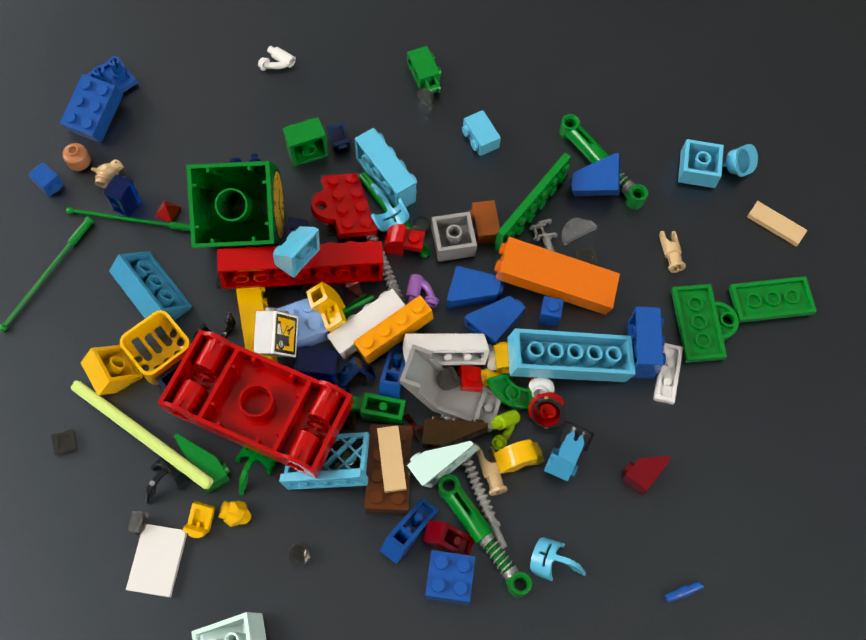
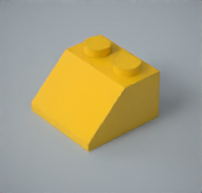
M120 345L91 348L81 361V365L98 396L117 393L144 377Z

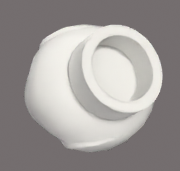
M529 377L531 380L529 388L532 391L533 398L545 392L554 393V385L550 379Z

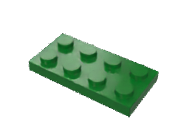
M806 276L731 284L729 286L732 303L739 323L814 315L817 312Z

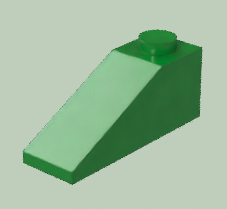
M179 434L174 435L186 459L213 479L211 487L204 489L207 493L230 481L227 475L230 473V470L224 461L220 463L214 455Z

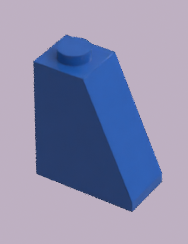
M614 153L573 172L572 179H569V190H572L574 196L620 195L621 158L619 153Z
M456 266L447 297L446 308L454 309L494 303L497 301L498 295L502 296L504 284H501L500 280L495 279L496 275Z
M508 296L467 314L464 317V326L474 334H484L487 344H491L493 347V345L501 342L522 318L526 307H524L520 300Z

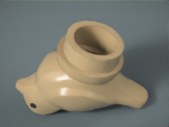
M113 160L97 168L92 167L91 171L97 173L94 183L102 188H110L113 180L118 177L119 171L124 167L119 160Z

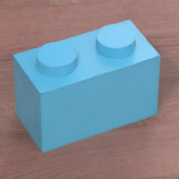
M483 110L464 118L462 132L465 137L468 136L474 151H477L482 156L499 148L501 137Z

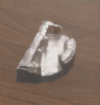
M571 219L562 230V242L566 245L595 230L597 226L590 220Z

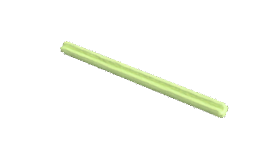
M77 380L71 385L72 391L202 488L209 489L211 487L213 479L103 397L98 396L95 391L84 383Z

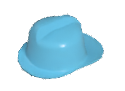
M746 144L727 153L726 162L722 163V166L727 167L730 174L739 175L740 177L748 175L757 167V150L752 144Z

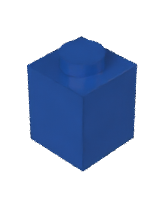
M43 162L28 174L34 184L48 197L58 192L64 185L59 176Z
M544 296L538 323L558 327L564 300Z

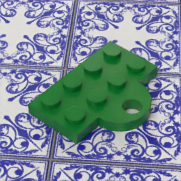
M711 284L672 287L671 293L685 362L725 360L727 354L724 340L732 337L739 326V319L735 310L725 303L715 302ZM723 317H729L732 320V324H726L723 321Z

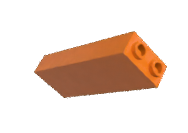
M511 237L507 239L506 243L502 242L499 249L501 258L497 260L494 271L497 272L495 279L552 298L562 299L564 302L607 315L613 309L620 273Z

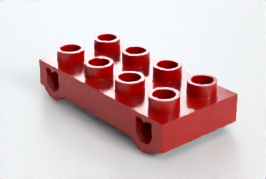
M200 329L157 403L165 412L317 479L354 404L352 394L330 382L317 380L233 344L216 333Z

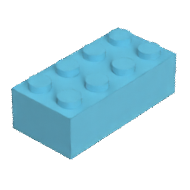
M372 128L356 137V159L380 189L383 190L395 207L398 205L399 198L402 199L405 207L416 202L417 180L412 173L409 174L406 170L405 163L396 157L394 149L391 146L388 147L383 135Z

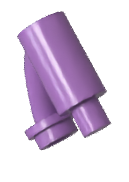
M411 274L406 293L407 304L418 297L421 293V288H423L427 294L425 302L429 307H437L439 299L435 297L430 284L421 275Z

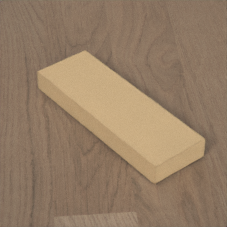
M759 201L756 202L747 218L796 247L807 232L805 228Z
M399 427L377 428L385 493L405 491L407 488Z

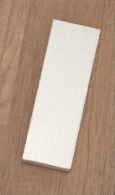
M664 343V346H662V353L666 355V362L661 367L660 372L657 373L653 400L672 405L675 403L683 347Z

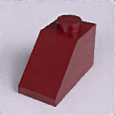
M669 456L638 458L634 464L630 461L623 471L626 475L622 480L641 495H644L671 458Z
M428 520L422 538L423 542L438 550L462 555L470 554L474 542L471 536L449 523Z

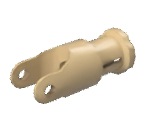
M661 231L659 237L665 258L669 262V271L677 273L684 270L686 265L681 258L682 251L676 232L672 231L671 242L666 238L665 232Z
M493 447L489 448L491 462H489L484 457L483 451L480 448L477 451V457L483 476L487 479L490 488L489 495L494 496L508 490L507 486L503 484L502 473L499 471L493 454L495 449Z

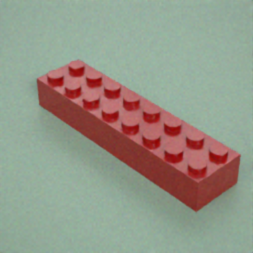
M368 240L366 242L348 241L346 243L328 242L320 244V250L294 278L274 264L273 253L278 246L225 247L217 249L218 274L222 289L319 284L320 282L325 284L382 281L383 278L382 241Z

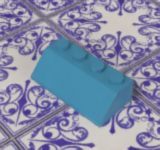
M150 251L118 254L109 272L144 318H147L156 311L162 310L167 312L175 321L192 309L193 306Z

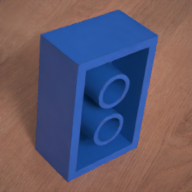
M82 74L59 124L71 133L102 143L124 94L113 84Z
M636 306L628 321V336H631L635 365V375L631 378L654 379L657 373L660 372L661 367L665 365L666 355L662 353L665 335L661 331V327L664 325V316L661 315L660 308Z

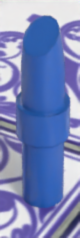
M698 581L679 587V589L664 594L667 603H670L682 597H688L706 586Z

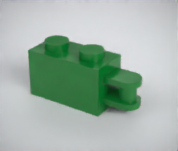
M427 46L408 51L407 64L419 89H425L428 96L434 92L440 93V76H442L440 66H437L435 63L433 52H430Z
M364 393V398L353 396L354 404L350 412L361 414V420L387 425L403 424L406 400L371 393Z

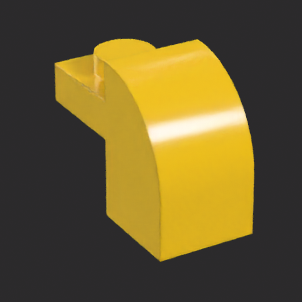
M320 282L306 291L311 309L321 313L327 331L332 332L347 323L343 312L345 305L331 286Z
M531 439L513 443L493 453L500 473L515 472L524 466L539 465L545 462L538 442H532Z

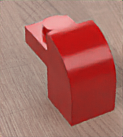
M404 224L390 226L386 234L384 252L403 256L404 249L422 252L425 231L407 229Z

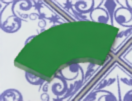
M507 373L486 379L489 388L501 402L515 409L528 410L529 403L533 399L530 388H522L515 385Z

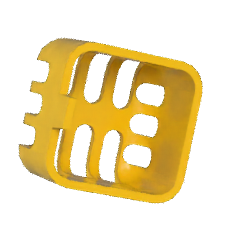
M162 310L152 313L120 338L121 348L152 385H160L156 378L180 361L191 345L188 337L171 316ZM157 327H162L172 340V345L166 346L155 333ZM175 329L177 335L175 338H171L170 334ZM152 334L162 347L161 353H155L145 340L146 335ZM138 337L151 353L152 359L150 361H146L132 343L134 338ZM180 338L184 340V344L182 346L177 345V342L180 340ZM142 357V361L137 363L134 358ZM149 366V370L144 371L141 367Z

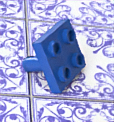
M112 56V59L109 58L107 62L96 66V69L93 68L91 72L86 74L87 76L115 85L122 93L138 84L137 79L117 56Z

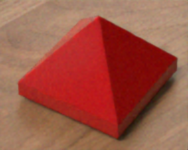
M164 200L155 217L169 223L174 222L181 207Z

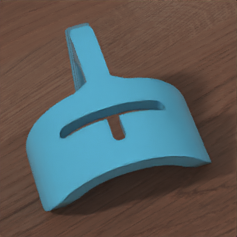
M371 184V187L382 199L388 210L386 213L379 215L371 214L377 228L382 232H387L388 228L392 225L405 224L409 220V213L402 199L399 198L398 205L392 208L383 190L376 184ZM396 215V216H395V218H396V220H397L396 222H395L394 218H391V219H389V220H386V219H388V218H390V217Z
M545 537L538 540L530 562V569L535 575L553 581L552 564L554 561L570 566L573 571L582 574V576L586 575V571L579 563L556 554L560 547H565L564 543ZM551 546L545 561V566L543 567L545 555H542L540 553H547L549 547Z

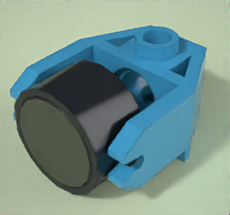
M565 421L558 436V439L562 441L560 449L553 447L544 471L565 481H568L570 476L574 477L578 469L576 462L582 450L588 451L594 433L578 424Z

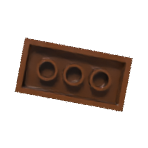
M370 424L367 465L368 485L366 486L365 495L366 514H408L411 470L407 465L411 462L412 426ZM398 426L407 490L385 493L377 428Z

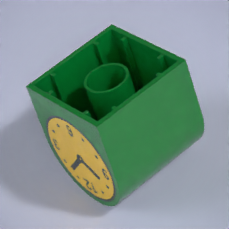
M270 161L186 165L192 248L283 244L285 236V202L282 178L276 164Z

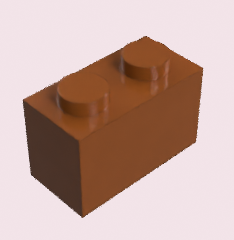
M495 200L472 202L471 210H468V212H470L471 220L473 221L477 245L496 243L497 232L500 227Z

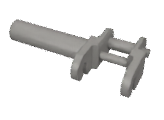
M552 219L538 221V224H532L529 230L533 231L535 235L533 240L540 241L542 239L545 249L554 251L551 238H556L558 235L556 232L545 233L543 228L547 223L551 224ZM537 229H541L542 234L539 235Z

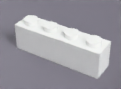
M393 289L384 291L377 300L366 304L359 313L349 316L346 320L347 323L330 332L327 337L345 360L357 351L353 341L401 309L405 304Z
M405 334L402 348L405 362L414 344L433 351L431 357L440 365H486L489 347L484 334Z

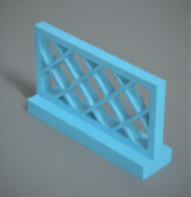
M368 432L338 434L334 444L337 441H343L345 444L336 452L331 448L334 454L323 464L317 479L300 471L291 472L292 468L285 465L284 474H280L279 482L288 490L367 486L368 476L366 475L370 434ZM357 439H363V444L355 451L351 445ZM350 448L354 453L344 461L340 455ZM359 457L361 459L360 468L351 469L348 465ZM338 458L342 464L336 470H331L329 466Z

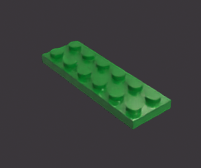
M564 153L498 230L495 251L499 253L502 242L506 243L509 237L519 236L525 228L524 225L534 219L535 212L544 207L546 199L555 194L559 183L563 184L568 177L566 173L571 167L569 164L570 155Z

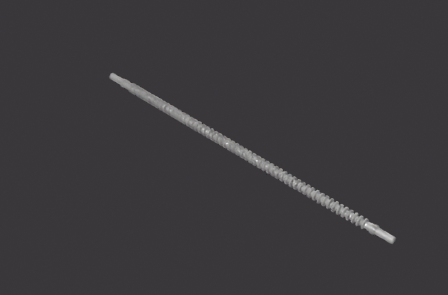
M377 234L366 236L367 240L379 241V238L376 237ZM383 251L384 282H387L388 291L393 289L402 302L405 303V299H402L403 295L400 294L401 290L398 289L399 285L396 284L397 280L394 279L395 275H392L393 271L390 270L391 266L388 265L389 261L386 260L387 257L384 256L385 252ZM441 415V418H444L445 420L451 419L448 416ZM470 456L462 464V467H465L464 472L468 473L466 478L470 479L469 484L473 485L471 489L475 490L474 495H477L476 501L480 502L478 506L482 507L481 512L485 514L483 517L487 519V523L494 531L495 541H498L497 544L502 546L501 549H505L507 544L499 528L501 526L500 522L494 516L496 512L492 511L493 506L489 505L491 500H487L488 494L484 493L486 489L482 488L483 483H480L481 477L477 476L479 472L475 471L476 466L472 465L474 461L470 460Z

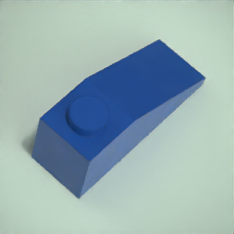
M397 344L388 352L380 379L378 395L400 399L403 385L399 383L406 364L402 344Z
M421 498L386 537L380 552L398 564L426 529L428 520L432 521L439 510L424 498Z

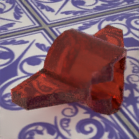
M359 282L344 283V286L357 296L363 295Z

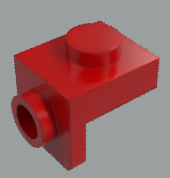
M461 365L455 375L460 378L461 391L481 392L483 389L481 367Z

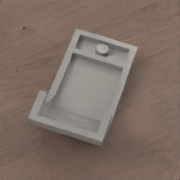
M413 344L399 383L432 411L450 418H461L467 422H471L473 419L483 420L484 423H488V432H491L493 430L491 422L497 416L501 403L491 389L483 386L481 392L461 391L460 378L450 374L431 357L433 351Z

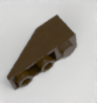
M431 416L429 419H424L423 449H437L462 443L488 432V423H484L480 419H473L471 422H467L461 418L442 420L441 417Z

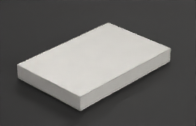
M143 524L126 590L171 598L187 533L180 529Z

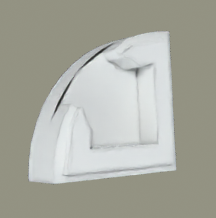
M489 344L486 365L489 370L493 371L496 370L495 351L492 345Z

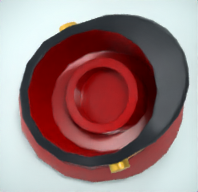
M545 392L538 394L529 403V416L540 427L546 429L559 427L567 420L568 414L565 401L557 393Z

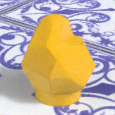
M239 500L223 501L218 518L223 519L226 524L233 527L239 524H247L251 519V513L245 502Z

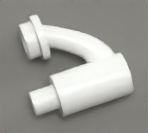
M269 46L267 52L278 62H270V59L262 57L258 62V67L262 71L266 69L291 68L295 64L296 57L279 47Z

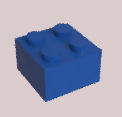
M431 550L425 599L469 605L475 556Z

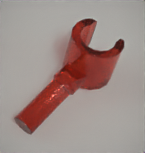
M406 414L404 417L412 426L414 437L420 439L417 435V430L423 431L424 427L418 426L410 415Z

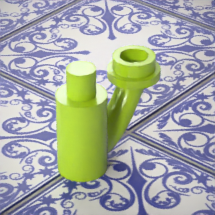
M510 410L495 416L491 422L493 429H505L502 435H496L492 440V445L496 450H501L507 446V441L514 431L515 424L520 421V415L516 410Z

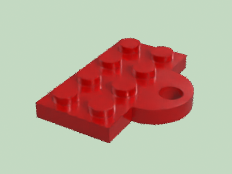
M358 173L321 176L320 182L323 191L316 193L311 200L310 210L312 215L323 223L334 224L339 239L376 235L377 227L371 217L372 213ZM317 206H322L325 209L320 210L317 208Z

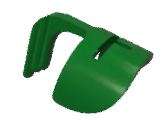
M243 446L235 462L239 463L242 457H249L240 476L239 494L244 495V490L248 483V474L255 460H258L265 466L268 475H271L277 461Z

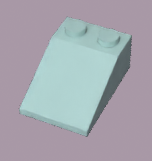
M468 441L424 451L423 453L418 452L410 458L411 462L407 466L422 486L433 488L439 483L443 475L450 474L477 452L480 447L474 442Z
M246 612L191 631L192 640H266L262 613Z

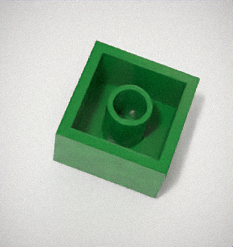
M319 117L307 119L304 122L282 128L286 148L293 167L329 156L326 134Z

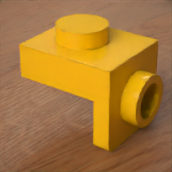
M197 501L193 502L188 523L183 527L182 531L188 533L193 538L204 537L210 532L216 507Z

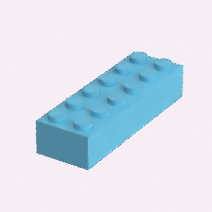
M515 328L507 337L510 376L626 382L635 375L631 336Z

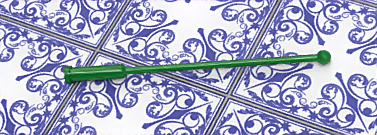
M73 207L66 208L68 214L78 213L167 226L170 229L191 232L190 224L166 223L73 209Z
M85 217L84 222L68 240L67 246L4 324H0V331L4 332L7 330V325L71 246H75L87 229L94 224L91 218Z

